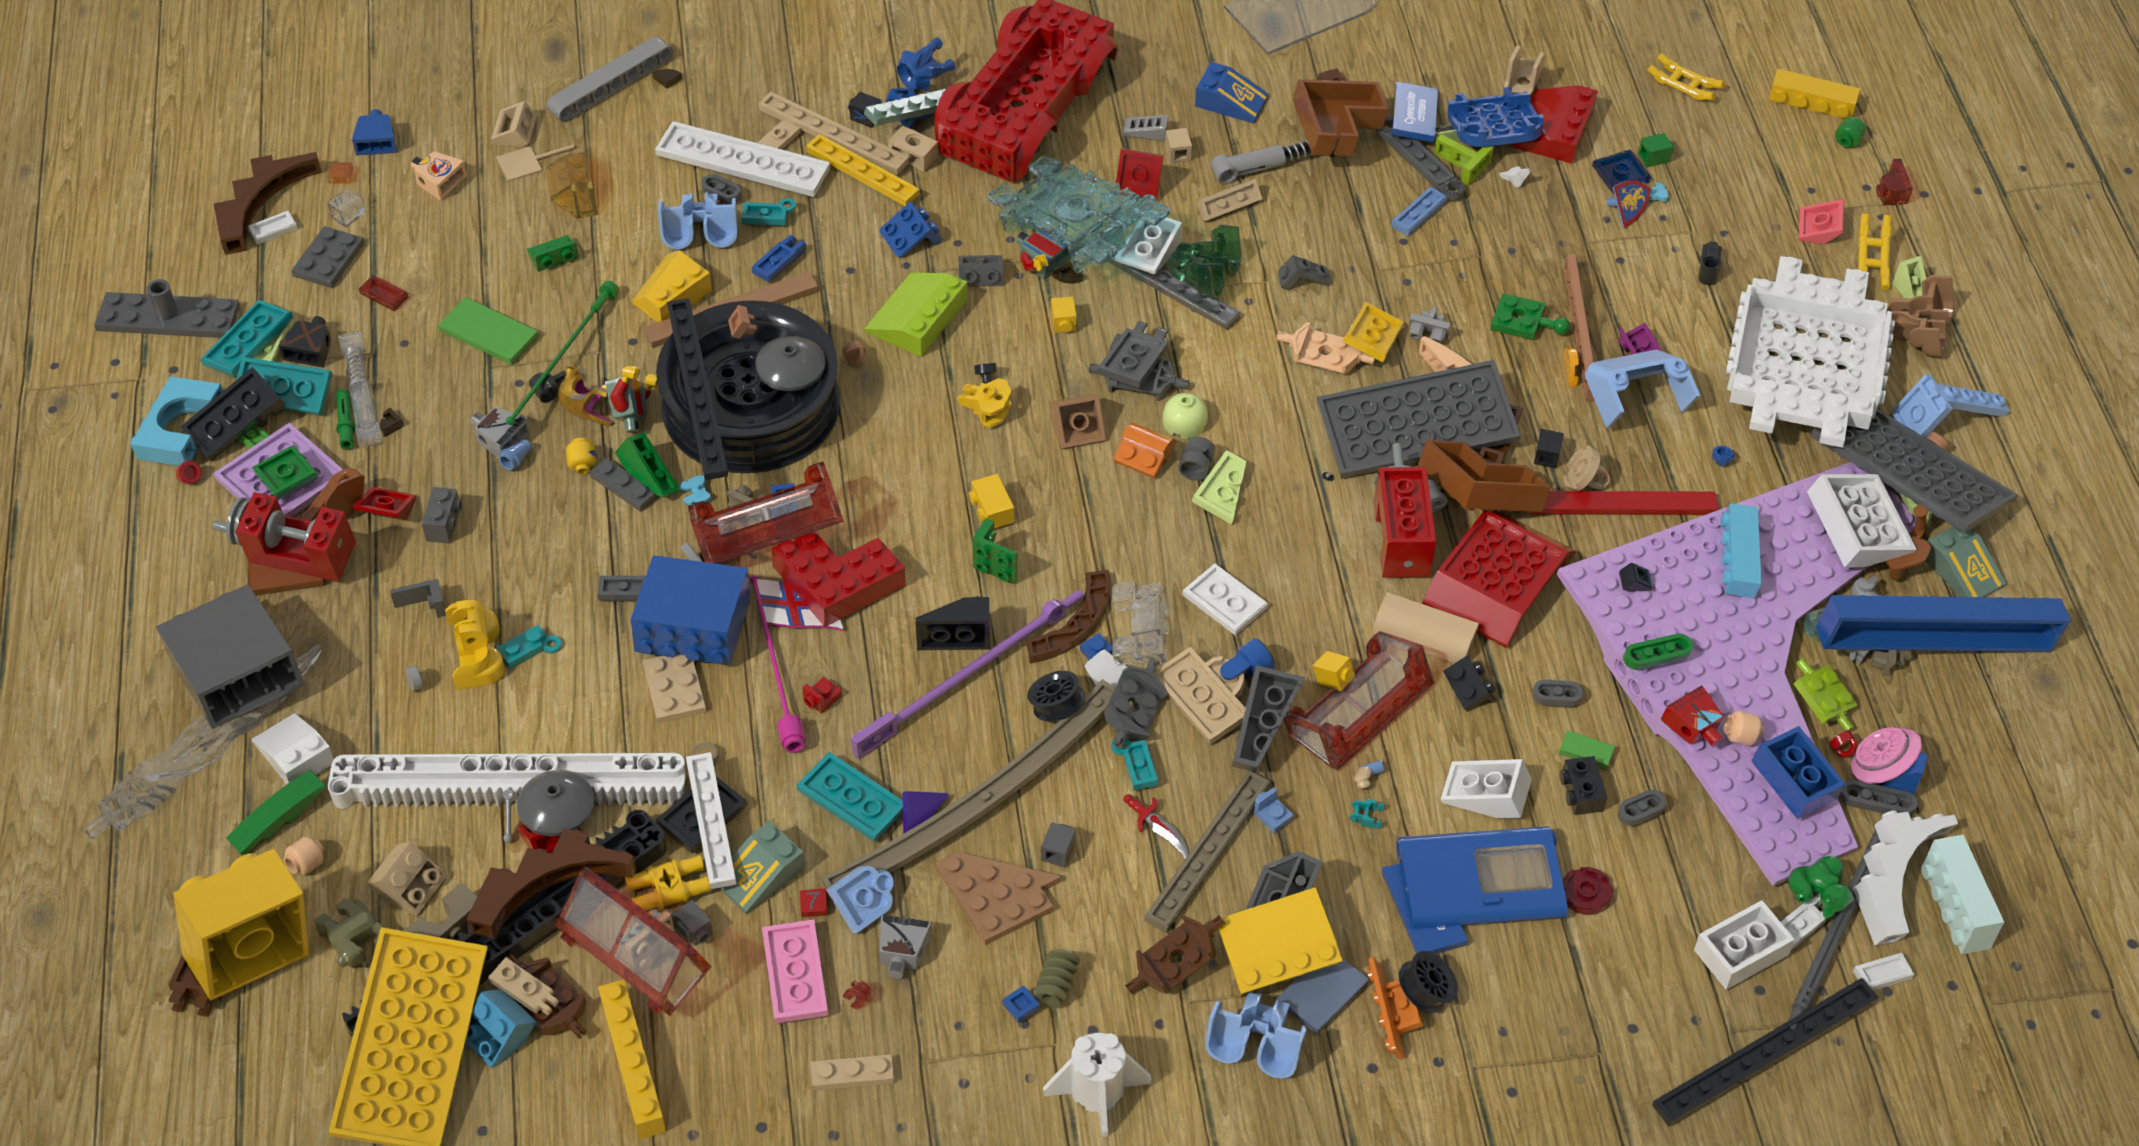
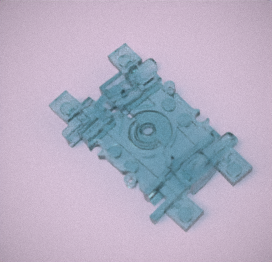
M1046 155L1041 156L1029 165L1030 173L1039 177L1019 191L1003 184L987 194L989 202L1003 209L999 212V217L1002 220L1004 231L1007 233L1020 225L1023 232L1029 229H1038L1052 237L1054 244H1060L1064 240L1065 245L1068 246L1073 269L1076 273L1081 272L1095 262L1102 265L1117 255L1118 251L1126 247V241L1144 226V222L1156 226L1170 215L1169 207L1156 202V197L1146 194L1140 199V195L1129 191L1128 187L1121 190L1119 183L1112 184L1096 177L1094 171H1087L1083 175L1082 171L1077 169L1075 165L1068 164L1062 168L1060 161Z

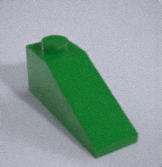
M645 432L626 438L615 451L625 470L660 498L680 491L679 486Z

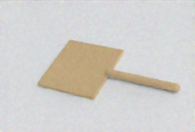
M530 146L497 156L496 159L507 182L541 172L542 168L538 159L574 149L575 146H566L535 156Z

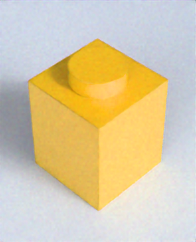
M1073 296L1051 298V318L1054 333L1076 331V310Z
M1326 651L1312 665L1317 683L1335 690L1342 691L1355 677L1350 657Z

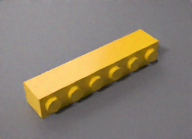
M623 979L598 986L638 1138L641 1140L664 1133L666 1130L625 981Z

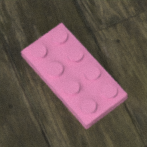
M814 919L762 927L775 1024L828 1016Z

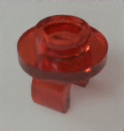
M854 980L851 983L852 988L847 989L843 994V997L848 1000L856 995L855 1002L850 1005L856 1010L860 1009L865 1001L870 1002L872 1000L870 995L872 990L862 980L860 982Z

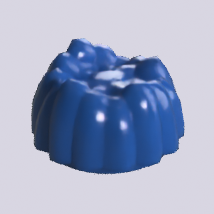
M1722 445L1716 446L1712 452L1713 460L1721 467H1725L1732 462L1735 456L1731 448Z

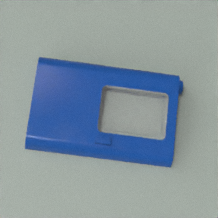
M1550 826L1397 837L1396 853L1398 861L1403 864L1412 913V927L1425 928L1567 917V900L1555 849L1557 844L1555 831H1551Z

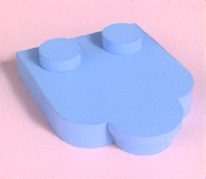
M860 866L826 890L852 933L857 934L889 911L893 902L890 891L893 888L894 881L891 874L885 870H876L871 866Z

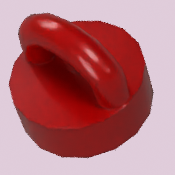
M194 461L182 462L176 469V479L183 484L196 483L202 475L200 466Z
M1846 730L1834 737L1829 745L1840 757L1846 758L1854 754L1858 743L1852 732ZM1851 743V747L1849 750H1842L1844 747L1848 746Z

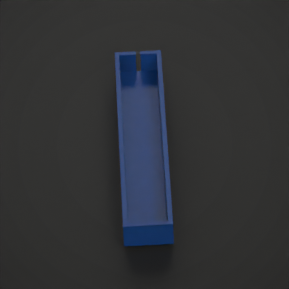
M1831 595L1816 625V629L1823 649L2052 652L2060 639L2059 635L2064 633L2070 623V618L2061 598Z

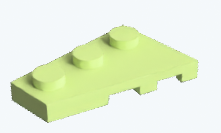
M1226 450L1194 494L1191 502L1232 525L1246 461Z

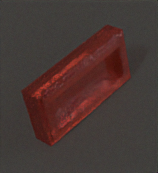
M374 275L359 288L361 295L392 311H395L409 298L408 293Z

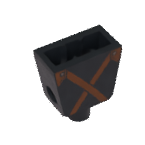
M314 316L311 322L296 321L279 343L282 359L284 361L324 368L331 344V337L328 327L325 325V319L320 316Z

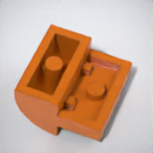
M1132 422L1122 434L1123 440L1113 457V461L1156 479L1164 461L1167 462L1176 444V440Z

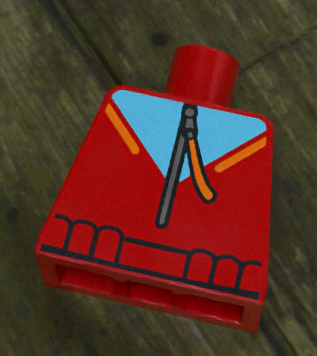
M1702 685L1669 704L1660 719L1689 744H1695L1704 738L1711 747H1715L1724 738L1717 731L1723 720V714Z

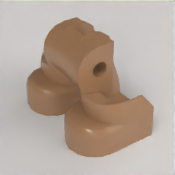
M1931 275L1922 281L1921 296L1914 298H1892L1888 311L1892 312L1891 320H1895L1892 332L1894 338L1900 340L1909 339L1910 346L1922 347L1923 353L1926 356H1943L1946 344V325L1951 324L1954 309L1952 276ZM1930 316V320H1927V318L1921 319L1920 317Z

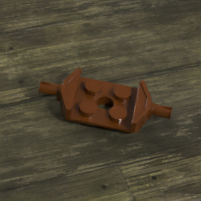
M1184 915L1181 917L1184 921L1182 925L1143 954L1138 949L1136 951L1139 974L1129 983L1125 984L1129 992L1133 994L1134 991L1145 984L1146 987L1151 986L1159 992L1167 994L1215 958L1216 950L1213 942V937L1215 936L1213 932L1226 924L1221 916L1218 915L1207 925H1203ZM1177 954H1184L1181 962L1173 963V959Z
M510 954V957H507L510 961L554 991L552 996L559 1001L556 1007L548 1004L552 1012L546 1015L540 1010L538 1013H534L515 1000L536 1021L535 1026L543 1035H555L565 1029L567 1031L570 1029L578 1039L582 1038L581 1034L585 1036L587 1030L577 1021L586 1006L585 996L583 994L579 995L555 970L548 957L522 964L514 954Z

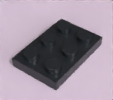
M716 776L726 825L747 807V800ZM691 789L656 819V823L662 830L693 854L702 846Z

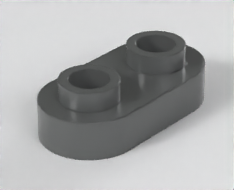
M709 174L703 177L701 181L702 191L704 193L708 192V194H717L719 201L732 204V198H736V202L741 198L740 186L719 175Z
M1540 680L1535 683L1532 692L1533 699L1538 704L1547 706L1574 707L1581 702L1583 689L1578 683L1560 680Z
M1647 790L1624 800L1620 804L1618 818L1622 823L1629 826H1635L1652 819L1664 811L1666 805L1665 796L1657 790Z

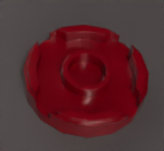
M1581 867L1575 871L1573 869L1563 878L1567 907L1574 912L1583 915H1597L1605 911L1610 905L1613 887L1609 883V878L1598 869L1591 867Z

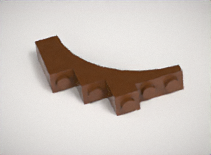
M316 152L274 161L272 155L250 159L254 177L232 181L235 199L213 204L220 241L225 255L247 251V226L251 224L257 211L270 197L289 184L322 173Z
M564 828L552 854L544 849L535 850L527 848L516 873L506 868L497 869L491 867L467 917L470 933L495 939L504 923L518 907L542 890L568 879L588 875H618L633 878L636 871L634 856L626 851L606 849L599 844L590 845L588 834L580 830Z

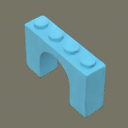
M170 376L167 383L162 387L157 400L152 404L147 417L142 421L138 432L131 440L130 445L137 459L176 466L185 461H192L198 451L192 436L166 431L165 428L172 419L179 415L200 411L223 392L221 384Z

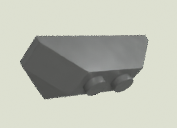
M1298 851L1265 865L1245 910L1312 889L1323 861Z

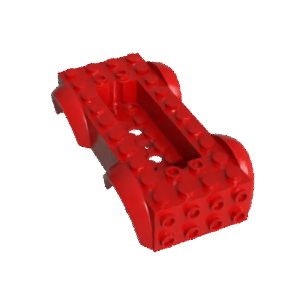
M1037 0L1033 6H1022L1012 9L1004 18L999 29L996 52L971 82H959L950 85L940 97L936 109L934 127L939 154L1013 183L1024 178L1027 175L1034 154L1039 152L1040 143L1048 131L1051 129L1055 133L1058 132L1059 122L1057 120L1076 96L1085 95L1089 92L1093 79L1099 74L1100 66L1105 58L1109 57L1114 61L1117 58L1118 45L1114 40V23L1054 0ZM1034 76H1041L1043 80L1034 82L1032 78ZM1019 101L1023 103V106L1015 108L1012 106V103Z

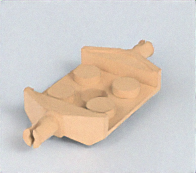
M1310 322L1304 324L1295 334L1291 335L1280 331L1277 334V341L1290 343L1289 347H1292L1293 360L1296 362L1343 374L1349 373L1360 361L1372 365L1375 362V358L1344 343V337L1310 329ZM1322 351H1327V352H1329L1330 354H1328V355H1323V354H1321L1320 352H1322Z

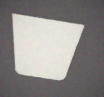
M1101 650L1085 664V668L1095 685L1103 679L1114 687L1123 669L1127 667L1106 650Z

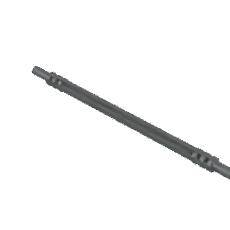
M1876 830L1874 831L1863 856H1865L1868 852L1872 850L1871 847L1873 845L1880 843V839ZM1862 857L1848 886L1854 900L1843 911L1836 912L1795 998L1789 1020L1809 1009L1858 905L1853 887L1861 882L1860 879L1863 876L1870 874L1864 857ZM1798 1023L1792 1025L1790 1029L1795 1031Z

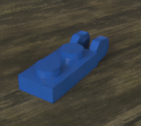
M789 235L751 267L752 273L769 283L791 262L804 253L807 244L800 241L795 245V236Z

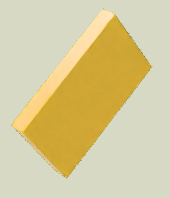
M1365 302L1343 342L1383 362L1405 322Z

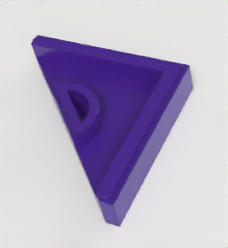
M903 792V834L928 820L946 800L948 793Z

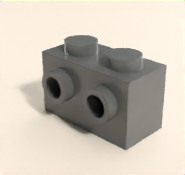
M433 487L422 521L426 541L450 544L452 534L456 529L458 514L462 509V500L458 497L457 489Z

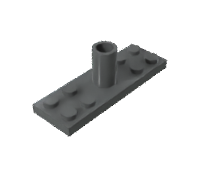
M157 279L148 284V294L106 292L94 326L96 331L221 338L234 325L240 303L238 299L173 296L169 283L166 280Z

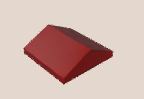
M371 487L353 505V510L407 519L416 501V495Z

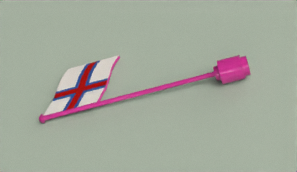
M753 575L750 577V582L754 586L785 715L777 723L782 747L789 753H796L804 748L806 737L801 719L798 716L789 714L768 625L790 628H830L843 631V626L840 619L824 627L786 582L763 580Z

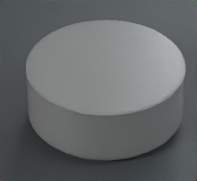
M414 665L405 668L406 678L411 690L422 689L423 681L418 668Z

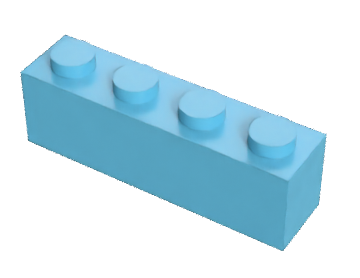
M1730 503L1726 512H1722L1720 517V526H1723L1721 545H1724L1721 563L1725 567L1722 574V583L1725 584V594L1754 598L1761 586L1758 507Z

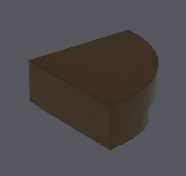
M660 69L652 73L653 79L665 88L682 79V73L674 69Z
M1072 263L1053 271V277L1060 282L1075 284L1083 281V275Z
M388 408L383 413L380 428L384 437L404 426L403 420L391 408Z

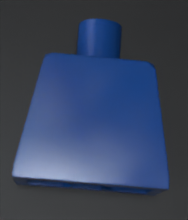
M374 109L370 111V115L358 117L352 137L356 156L397 153L389 115Z

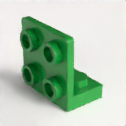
M985 518L972 538L973 568L982 573L998 577L1001 581L1015 584L1017 581L1018 553L994 543L996 538L994 521Z

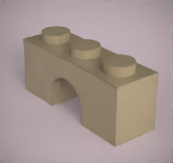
M461 882L442 898L445 912L449 915L444 921L430 923L421 916L404 931L459 940L458 933H464L468 930L467 917L477 895Z

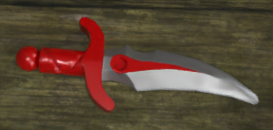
M1126 794L1123 797V801L1140 815L1137 821L1139 832L1143 831L1144 822H1148L1154 832L1169 841L1186 859L1189 852L1182 836L1176 828L1164 821L1162 815L1155 813L1157 809L1156 798L1152 797L1151 806L1146 808L1137 799L1133 798L1132 795Z

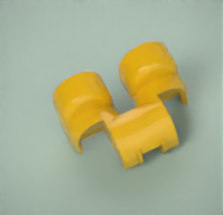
M463 600L451 604L445 609L448 624L454 625L453 630L459 654L460 667L456 668L452 674L456 690L485 686L497 682L504 674L503 658L496 648L487 646L494 642L500 633L496 614L492 610L484 608L482 603L475 600Z

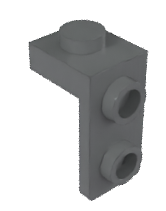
M1294 255L1278 271L1281 288L1289 290L1301 276L1326 286L1331 284L1327 267Z

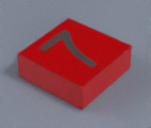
M826 888L800 890L801 917L827 916Z

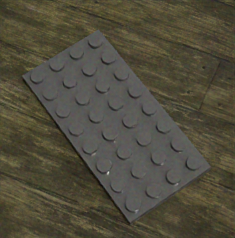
M1494 360L1317 397V405L1340 478L1378 471L1382 467L1394 466L1392 445L1395 443L1401 444L1404 465L1419 462L1426 440L1465 442L1473 450L1482 449V446L1492 447L1520 441L1521 437Z
M1879 409L1876 411L1875 418L1871 419L1869 429L1847 426L1843 448L1820 443L1835 451L1840 457L1851 461L1859 469L1865 470L1870 474H1878L1881 481L1894 488L1896 492L1907 496L1915 504L1926 507L1936 517L1942 518L1953 525L1955 529L1964 533L2015 503L2018 497L2017 493ZM1814 428L1811 437L1818 442L1820 440L1821 428Z

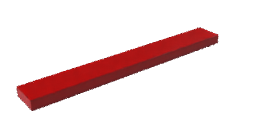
M1549 491L1543 511H1532L1530 514L1707 515L1718 511L1715 491Z

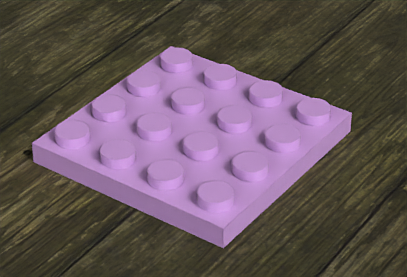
M289 422L213 474L215 479L237 499L240 497L251 499L253 492L273 496L253 472L252 467L294 445L314 468L319 478L278 500L284 515L293 517L312 504L332 476L343 469Z

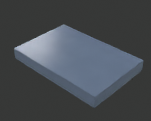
M1342 958L1340 964L1298 977L1277 999L1289 1003L1288 1012L1314 1033L1318 1034L1368 985L1369 979Z

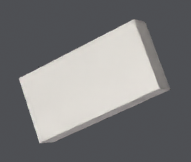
M289 211L247 226L256 245L298 230L297 224Z
M1902 952L1855 966L1853 970L1857 979L1863 978L1872 990L1907 981L1914 976Z

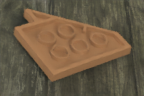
M956 852L935 862L936 870L985 945L1053 912V905L1043 891L1059 884V876L1056 874L961 852Z

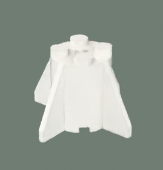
M1092 1033L1079 1037L1075 1041L1071 1059L1043 1087L1044 1097L1072 1094L1077 1104L1079 1102L1090 1112H1098L1102 1137H1107V1110L1116 1106V1102L1122 1098L1124 1087L1151 1084V1074L1124 1051L1116 1035L1112 1033Z

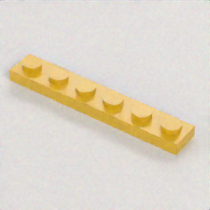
M818 134L806 145V152L820 160L830 162L831 166L903 206H906L910 201H914L920 195L919 188L821 134Z

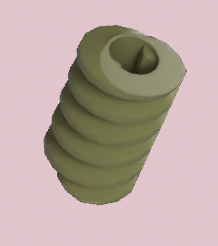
M1064 949L1051 950L1047 954L1043 970L1037 981V987L1034 989V998L1047 1007L1059 1008L1061 1006L1060 1001L1067 999L1066 992L1071 989L1069 983H1072L1074 980L1073 975L1077 972L1076 966L1080 964V958L1076 954Z

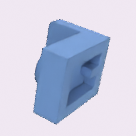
M1272 788L1268 792L1264 791L1257 796L1254 815L1275 834L1293 821L1294 815L1277 799L1278 791Z

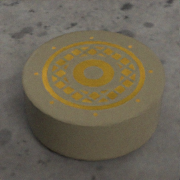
M700 743L692 751V756L711 752L713 765L718 760L717 749L711 743Z

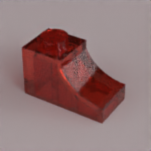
M1901 158L1892 160L1888 174L1882 175L1880 183L1876 187L1877 197H1880L1883 206L1909 203L1913 187Z

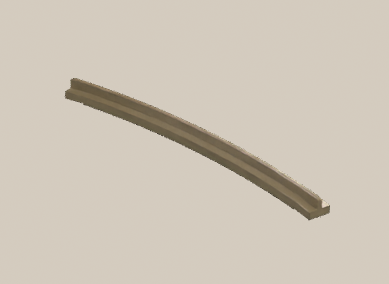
M1102 679L1085 696V701L1077 712L1057 722L1042 737L993 776L950 806L903 835L844 867L822 876L821 882L824 887L828 889L860 866H871L876 870H885L891 873L930 851L981 818L1041 773L1104 716V711L1115 687ZM826 890L827 896H828V898L830 899L831 897H830L829 893H828L827 890Z

